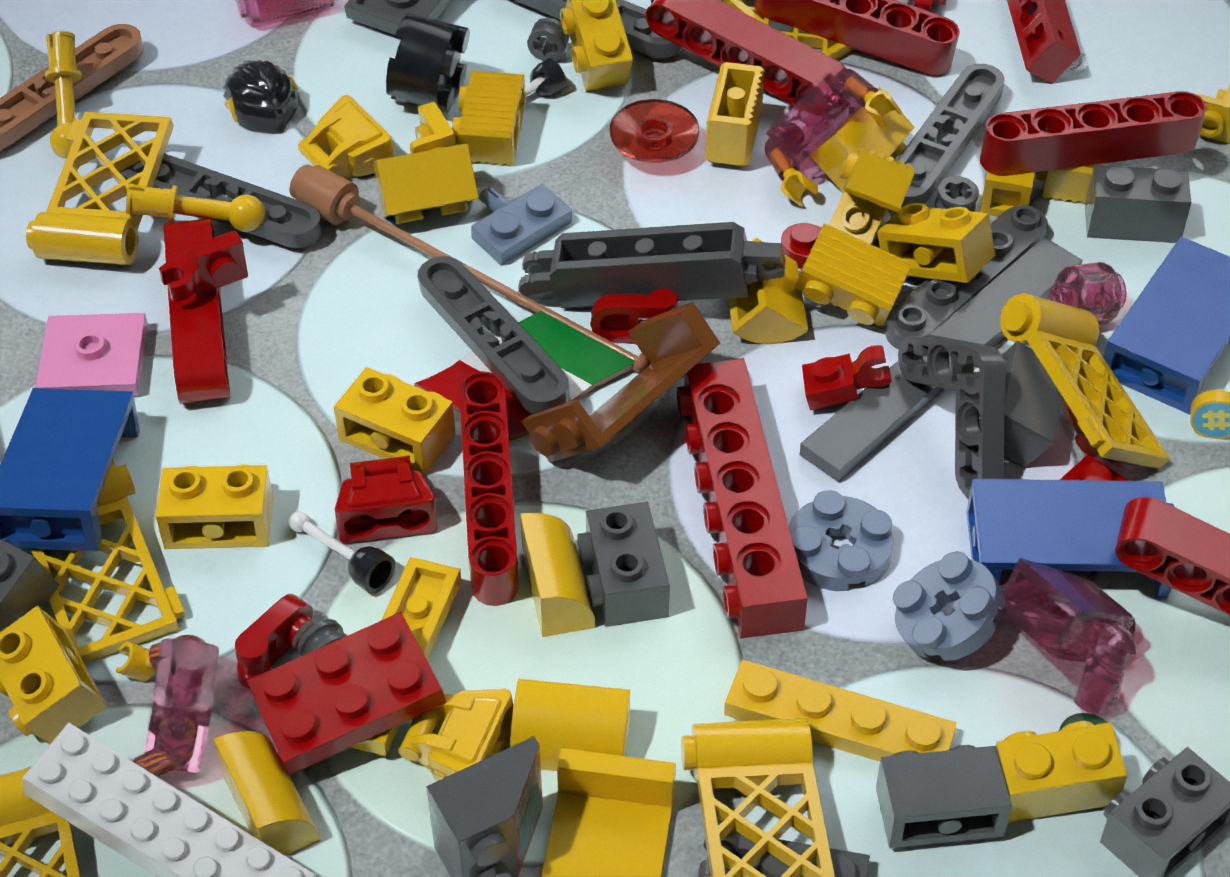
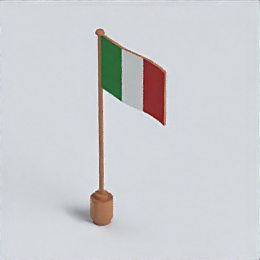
M303 165L294 174L289 187L291 197L315 207L320 214V218L333 225H340L357 216L433 258L440 256L452 257L360 208L357 185L320 165ZM462 262L480 283L536 312L518 323L565 372L569 380L570 401L579 400L592 389L631 369L640 372L647 367L648 358L645 354L641 353L637 356ZM500 333L493 335L502 344ZM471 351L449 368L429 378L415 382L414 386L442 395L445 399L452 401L453 409L460 413L459 389L461 382L472 373L491 371ZM505 388L509 441L529 434L521 421L527 416L532 415V413L524 409Z

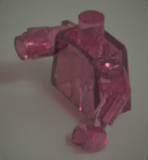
M1019 558L1009 580L1001 585L1005 599L1002 612L1053 658L1086 662L1077 688L1078 691L1073 701L1088 713L1104 716L1108 707L1112 706L1114 701H1119L1125 677L1123 673L1125 664H1127L1129 655H1136L1137 652L1136 643L1132 638L1136 628L1134 617L1093 582Z

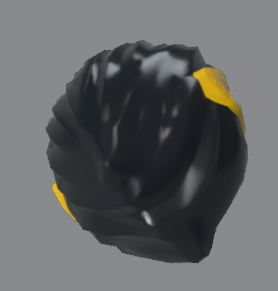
M247 60L234 67L231 74L225 80V86L223 87L225 93L223 97L226 101L224 105L230 111L234 122L250 130L268 134H281L285 131L286 125L293 118L298 107V89L292 75L287 76L283 69L268 60L263 62L261 60Z

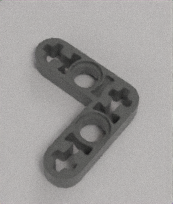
M936 335L906 337L901 342L898 351V363L903 376L912 382L956 391L955 477L962 493L969 497L972 479H1003L1005 363L1001 353L993 346ZM923 356H927V361L923 360ZM949 356L951 359V371L949 367ZM974 366L979 368V372H973ZM979 414H980V417H981V425H982V426H981V430H980L979 421H978V415H979Z

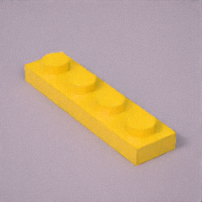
M410 557L381 619L383 620L402 612L427 661L462 582L461 569ZM400 724L351 747L387 756Z
M743 659L740 662L724 706L725 716L742 721L807 718L812 742L879 762L881 757L892 756L895 753L906 750L919 753L949 750L957 726L955 721Z

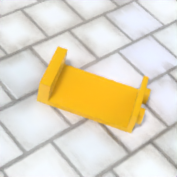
M561 748L557 765L558 794L541 877H662L675 796L676 763Z

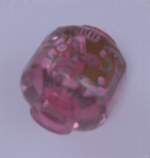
M1105 262L1064 267L1057 275L1055 284L1050 290L1051 301L1090 311L1096 317L1098 324L1109 323L1115 319L1120 309L1124 306L1127 295L1124 279Z

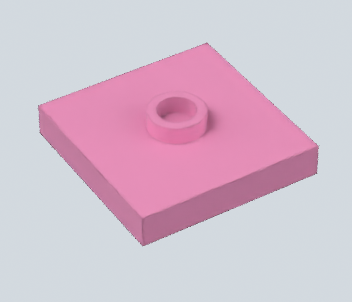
M119 313L48 316L35 388L133 391L134 396H138L148 327L146 314Z

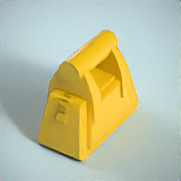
M350 95L341 96L318 120V124L313 128L308 137L303 138L298 144L300 153L313 166L320 165L345 179L353 176L359 177L375 173L373 162L379 159L395 157L391 135Z
M509 689L464 690L456 695L445 694L447 703L413 719L399 748V754L407 760L418 761L431 771L433 778L439 781L503 751L511 735L514 706ZM436 723L441 725L437 735L432 734Z

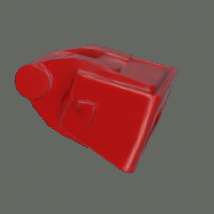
M410 456L350 463L351 478L342 482L334 508L339 540L342 543L433 533L438 529L434 494L420 471H412Z

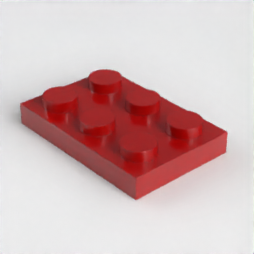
M402 612L247 680L288 775L447 703L443 690Z

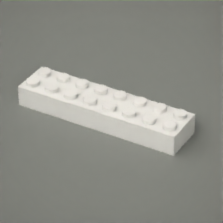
M71 723L65 726L22 778L23 791L26 796L156 877H315L314 873Z

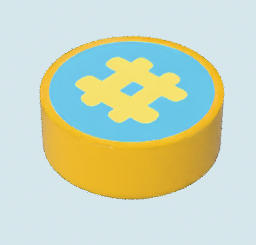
M1217 389L1208 390L1194 398L1190 409V423L1195 432L1203 437L1212 439L1230 437V392Z

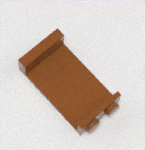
M693 302L641 321L628 332L641 352L646 355L650 365L590 416L578 399L529 415L522 420V424L530 433L529 438L534 448L540 454L546 456L549 462H553L602 447L720 344V341Z

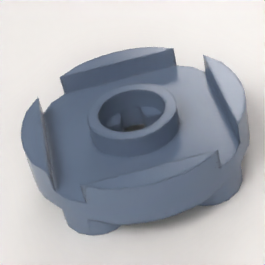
M832 490L819 492L814 497L813 502L804 505L796 512L789 525L802 578L817 587L830 591H848L849 584H859L863 581H866L865 587L875 583L884 575L891 562L894 544L891 517L886 512L878 510L863 500L842 496L840 493ZM832 538H846L853 545L843 544L840 549L831 546Z
M959 551L946 554L941 560L920 570L910 580L901 583L895 589L892 598L896 606V628L908 646L921 657L928 659L926 654L931 656L940 655L944 661L963 658L982 647L995 632L997 626L993 620L998 613V607L1003 611L1005 603L1003 590L988 568L980 562L969 559L965 553ZM955 601L953 604L955 611L946 616L941 611L942 608L948 603Z

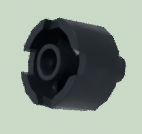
M407 13L402 18L395 37L403 39L399 43L395 58L389 57L386 93L392 95L391 99L417 106L435 101L440 111L449 113L454 99V89L460 90L461 85L464 84L467 65L460 63L461 53L464 54L467 49L470 30L466 27Z

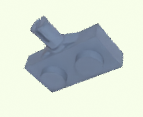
M543 183L513 200H507L494 186L489 185L488 190L484 188L481 191L479 200L494 213L471 226V238L496 262L503 265L572 222V209Z

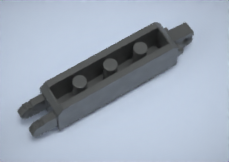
M735 222L562 233L555 240L554 250H541L525 254L522 270H525V273L529 275L525 274L519 280L518 292L534 300L557 299L560 308L593 306L597 299L610 294L650 295L653 291L663 288L674 291L678 296V301L749 297L750 283L784 277L786 262L781 243L748 241L745 228Z

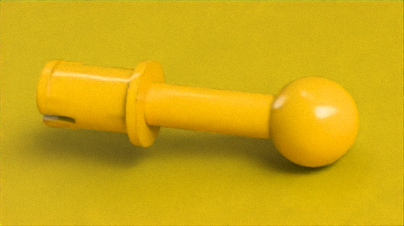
M55 31L52 34L46 35L49 70L45 72V79L55 84L58 126L50 135V145L56 155L67 158L71 145L68 144L66 138L73 120L76 119L73 83L81 80L82 76L81 71L76 66L75 34L69 31Z
M129 184L126 198V214L166 217L169 223H174L176 214L228 220L237 230L251 232L258 229L265 219V208L262 202L252 195H240L233 199L232 202L179 196L178 186L175 185L172 186V189H161Z

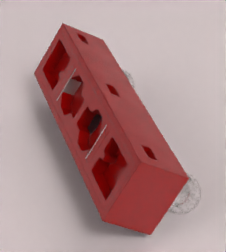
M1007 0L1027 71L1052 84L1063 72L1079 75L1086 70L1088 57L1079 49L1065 0Z

